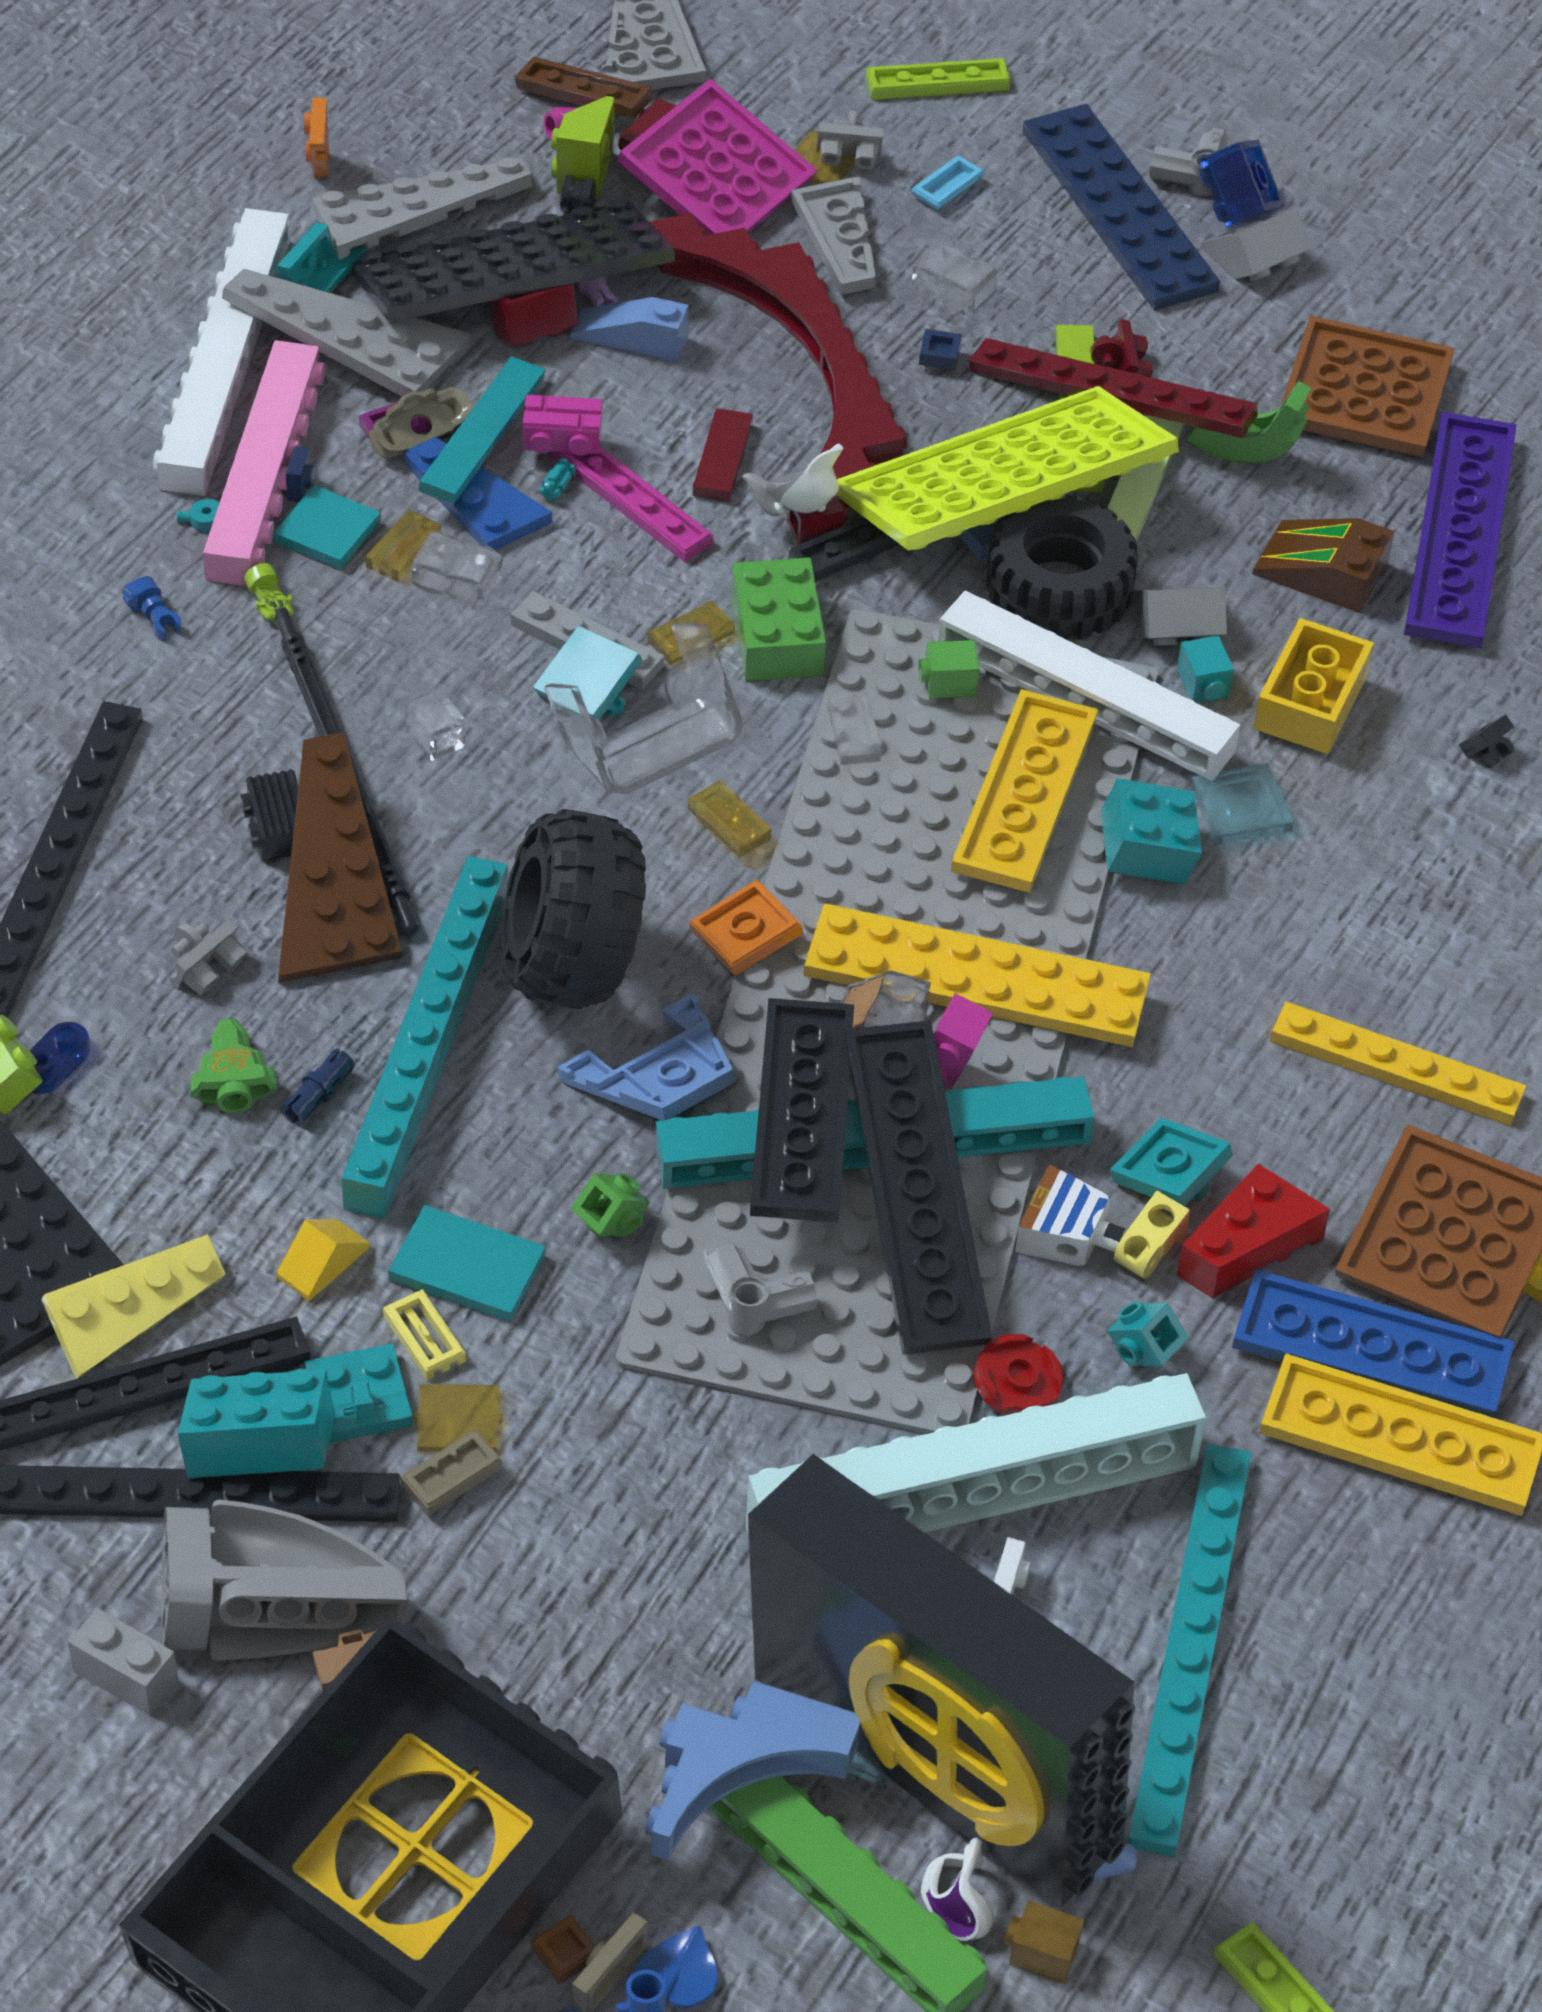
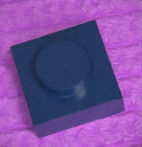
M925 329L919 365L956 370L962 334Z
M294 446L286 471L287 501L300 502L305 496L307 488H312L315 484L316 465H310V448Z

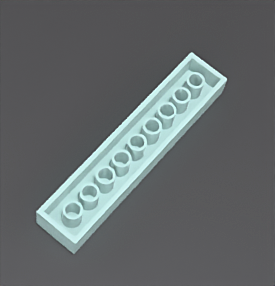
M1187 1373L1173 1377L1164 1375L1143 1384L1130 1387L1125 1385L1117 1386L1108 1392L1087 1397L1074 1396L1065 1402L1049 1406H1031L1019 1413L1002 1417L988 1416L972 1424L959 1427L945 1426L933 1433L912 1438L903 1436L892 1440L890 1443L869 1448L856 1447L843 1454L819 1458L920 1530L929 1532L1196 1468L1206 1416ZM801 1464L779 1469L775 1467L766 1468L757 1474L748 1476L747 1531L748 1513Z

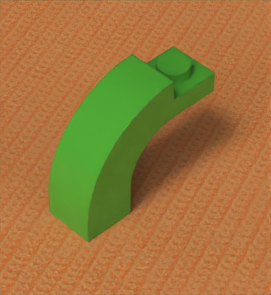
M1298 381L1280 407L1268 413H1258L1257 418L1243 438L1194 427L1187 441L1211 455L1233 462L1261 463L1276 459L1288 452L1296 444L1308 419L1304 416L1310 406L1304 402L1312 388Z

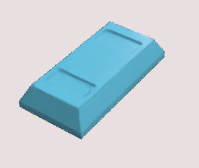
M957 155L913 187L911 193L918 200L938 211L978 182L985 175V171Z

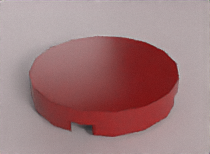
M1005 1334L992 1339L980 1352L973 1371L975 1386L983 1400L994 1410L1004 1415L1019 1413L1031 1406L1044 1407L1055 1404L1064 1383L1062 1365L1054 1352L1045 1344L1041 1347L1039 1344L1032 1342L1034 1338L1024 1334Z

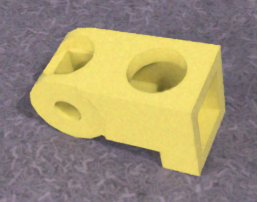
M1156 1190L1119 1242L1114 1254V1261L1143 1279L1149 1277L1161 1258L1165 1257L1175 1243L1179 1244L1187 1234L1190 1210ZM1161 1209H1165L1171 1212L1174 1216V1219L1166 1215L1165 1213L1161 1212Z

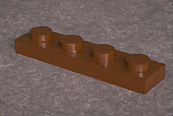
M534 56L514 77L517 89L582 106L606 96L614 97V114L635 119L653 99L651 86Z

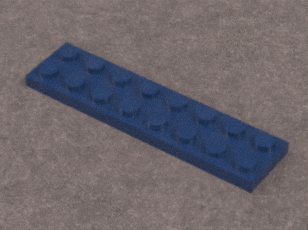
M1087 103L1023 121L1022 132L1154 311L1219 292V278Z

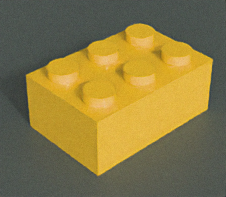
M1299 618L1259 695L1253 729L1329 755L1368 676L1374 642Z

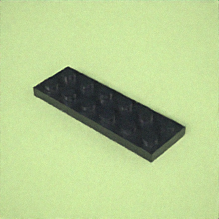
M768 998L750 1216L839 1223L850 1072L844 1036L846 1029H853L854 1004Z

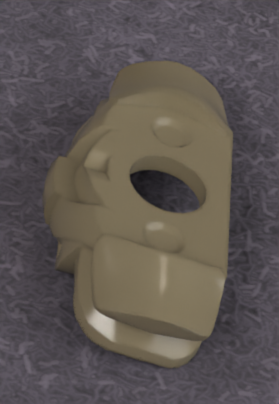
M448 387L437 393L434 388L407 393L395 405L387 409L385 417L375 422L373 429L369 432L372 448L382 458L402 455L403 451L431 438H440L457 430L473 409V405L465 392L457 387ZM415 417H424L431 423L432 430L425 435L417 434L412 430L410 421Z

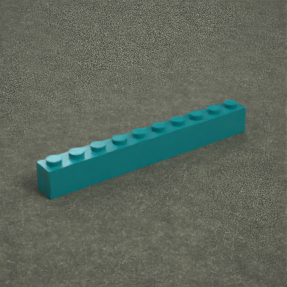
M467 856L341 1178L344 1210L383 1219L387 1217L501 917L507 892L508 864Z
M1084 1076L1072 1078L1058 1077L1053 1080L1034 1082L1018 1081L1005 1085L973 1086L967 1089L945 1091L957 1157L1091 1143L1094 1113ZM854 1099L847 1100L843 1170L868 1167L856 1100ZM759 1109L728 1114L716 1113L709 1116L690 1118L674 1117L669 1120L656 1121L655 1148L663 1189L752 1180Z

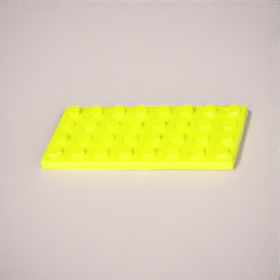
M1097 386L837 479L839 488L836 494L838 498L908 551L919 550L927 547L931 542L945 537L958 536L964 530L977 525L991 524L997 518L1010 513L1027 511L1032 505L1040 502L1057 500L1062 498L1065 493L1073 490L1095 486L1098 481L1128 474L1131 469L1147 463L1161 462L1164 457L1179 452L1178 438Z

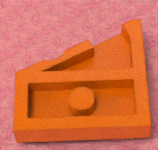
M312 98L311 113L305 112L304 133L305 135H310L309 141H306V163H312L314 178H328L330 149L327 98Z

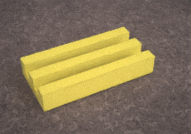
M423 1289L383 1307L384 1318L426 1381L433 1378L434 1372L439 1369L444 1373L450 1370V1364L456 1362L457 1365L466 1362L465 1351ZM418 1305L448 1352L444 1354L441 1352L411 1306ZM399 1312H402V1314L404 1315V1317L406 1318V1320L408 1321V1323L410 1324V1326L412 1327V1329L414 1330V1332L416 1333V1335L418 1336V1338L420 1339V1341L432 1357L431 1360L428 1359V1357L426 1356V1354L424 1353V1351L422 1350V1348L420 1347V1345L418 1344V1342L416 1341V1339L414 1338V1336L412 1335V1333L410 1332V1330L398 1314Z

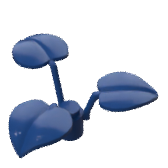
M695 1926L675 1934L646 1953L638 1962L635 1972L628 1978L626 1982V2002H619L616 2005V2012H666V2001L672 2006L681 2009L696 2007L706 2002L716 1990L718 1971L714 1958L707 1946L702 1928ZM562 2010V2011H558V2012H581V2011H577V2010Z

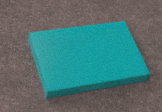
M424 1205L388 1270V1277L390 1281L419 1291L423 1289L425 1293L511 1322L546 1256V1246Z

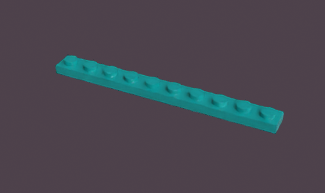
M1210 1443L1206 1445L1128 1843L1133 1844L1135 1849L1175 1857L1252 1454L1249 1451Z

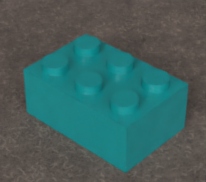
M297 1369L292 1372L268 1374L253 1372L247 1375L226 1377L209 1375L198 1379H191L177 1433L187 1478L324 1469L335 1417L326 1369Z

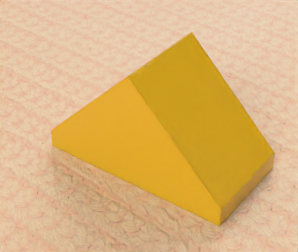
M305 1219L278 1268L276 1276L309 1302L370 1248V1242L339 1219Z

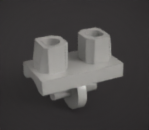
M849 110L848 120L834 119V123L819 122L816 151H820L821 163L823 165L836 166L841 163V154L856 155L855 166L862 169H873L876 158L881 155L884 128L869 127V122L855 121L856 111Z
M229 918L207 938L203 939L209 933V929L205 924L201 923L196 928H193L191 925L182 923L174 930L177 944L171 948V951L177 958H180L185 953L187 954L176 963L177 972L170 977L169 981L177 989L186 983L201 996L207 993L218 982L220 977L208 965L209 962L215 958L230 972L239 966L246 957L247 951L234 937L238 926Z

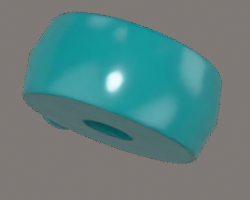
M213 499L199 500L192 505L190 511H177V523H191L195 530L202 533H210L220 502Z

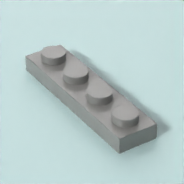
M534 591L511 613V626L558 649L563 647L577 626H580L638 652L643 661L627 683L640 690H643L664 667V655Z

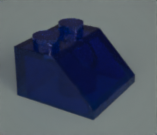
M1259 139L1237 142L1200 159L1202 181L1207 188H1211L1215 198V202H1213L1214 212L1220 222L1224 221L1225 227L1235 226L1285 207Z

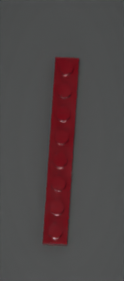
M989 338L984 339L969 359L970 372L1067 396L1099 386L1140 414L1238 438L1244 437L1258 416V403Z

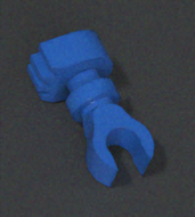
M144 576L125 585L126 590L122 592L124 602L132 612L142 610L147 618H151L155 637L166 642V632L163 625H171L179 635L181 634L180 616L166 608V604L161 598V590L152 577Z

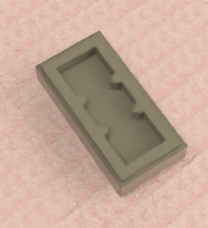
M474 1429L402 1475L401 1485L425 1514L430 1516L503 1468L502 1459L479 1432Z
M633 1912L607 1943L601 1941L595 1946L586 1961L587 1967L572 1983V2007L581 2012H592L647 1947L648 1926L646 1920Z

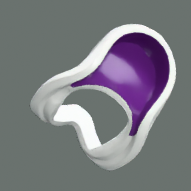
M978 1838L970 1840V1843L965 1846L964 1854L949 1853L935 1858L928 1865L921 1884V1895L929 1912L938 1914L948 1925L950 1933L960 1941H973L986 1936L993 1923V1913L989 1904L970 1885L973 1870L981 1867L984 1863L981 1853L982 1841ZM942 1867H963L954 1885L945 1893L939 1894L938 1881Z

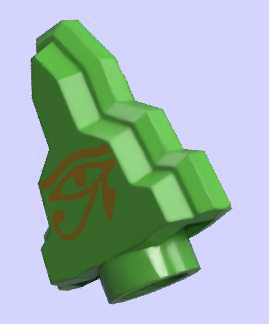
M236 1018L221 1019L211 1036L212 1050L201 1057L200 1071L192 1074L191 1097L198 1099L203 1104H218V1107L225 1112H243L252 1105L253 1101L268 1098L271 1093L278 1090L274 1068L266 1066L262 1053L249 1046L248 1033Z

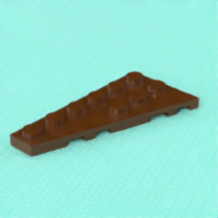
M344 732L303 740L278 983L399 959L402 956V949Z

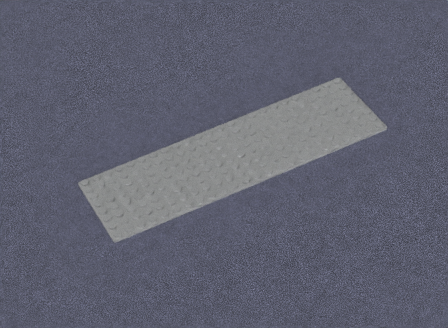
M861 609L851 610L764 883L765 888L801 923L804 934L735 976L716 1036L733 1068L735 1083L695 1104L691 1117L709 1116L716 1113L747 1112L759 1109L768 998L842 1003L847 996L851 986L803 976L804 964L824 903L1087 959L1108 875L1101 808L1117 778L1132 780L1140 746L1095 724L1030 893L951 872L952 859L1020 690L1026 689L979 667L976 697L929 699L927 683H920L918 664L919 659H925L927 642H938L939 625ZM1103 657L1150 681L1156 682L1158 671L1152 666ZM879 993L868 1012L864 1027L931 1020L934 1031L947 1007ZM991 1017L972 1056L952 1090L967 1089L973 1086L1005 1085L1018 1081L1053 1080L1057 1078L1068 1033ZM849 1072L848 1099L856 1100L851 1072ZM1039 1149L958 1157L991 1333H993L1018 1233V1226L1021 1221ZM868 1167L842 1170L839 1223L750 1216L752 1180L668 1188L616 1353V1364L620 1368L923 1434L933 1433L945 1426L959 1427L970 1424L978 1392L975 1386L973 1371L977 1358L986 1345L902 1355ZM733 1243L737 1247H743L756 1276L763 1281L800 1272L810 1273L815 1283V1291L818 1298L817 1309L766 1321L765 1327L754 1335L738 1334L727 1325V1309L706 1267V1258L718 1246Z

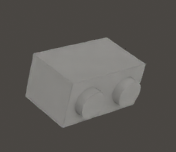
M97 1607L68 1641L73 1672L149 1716L178 1682L173 1650Z

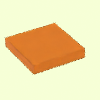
M758 879L688 921L691 931L734 976L804 934L801 923Z

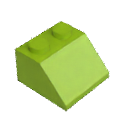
M606 96L565 113L560 128H554L551 149L557 150V156L553 158L551 177L557 178L558 194H561L565 175H570L579 181H584L587 178L595 179V199H600L614 154V97Z

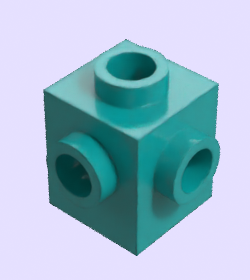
M1133 1302L1119 1312V1319L1107 1330L1116 1345L1117 1354L1128 1366H1149L1151 1368L1163 1366L1189 1339L1168 1302Z

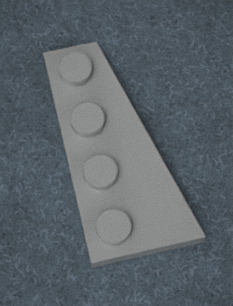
M859 176L791 190V203L840 295L875 288L876 275L871 245L868 240L867 221H865L863 197H861Z

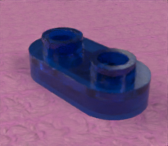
M75 1022L59 1023L53 1026L30 1050L37 1061L34 1067L43 1080L31 1093L46 1094L56 1090L86 1059L90 1052L88 1032L82 1025ZM39 1065H45L43 1068H36Z

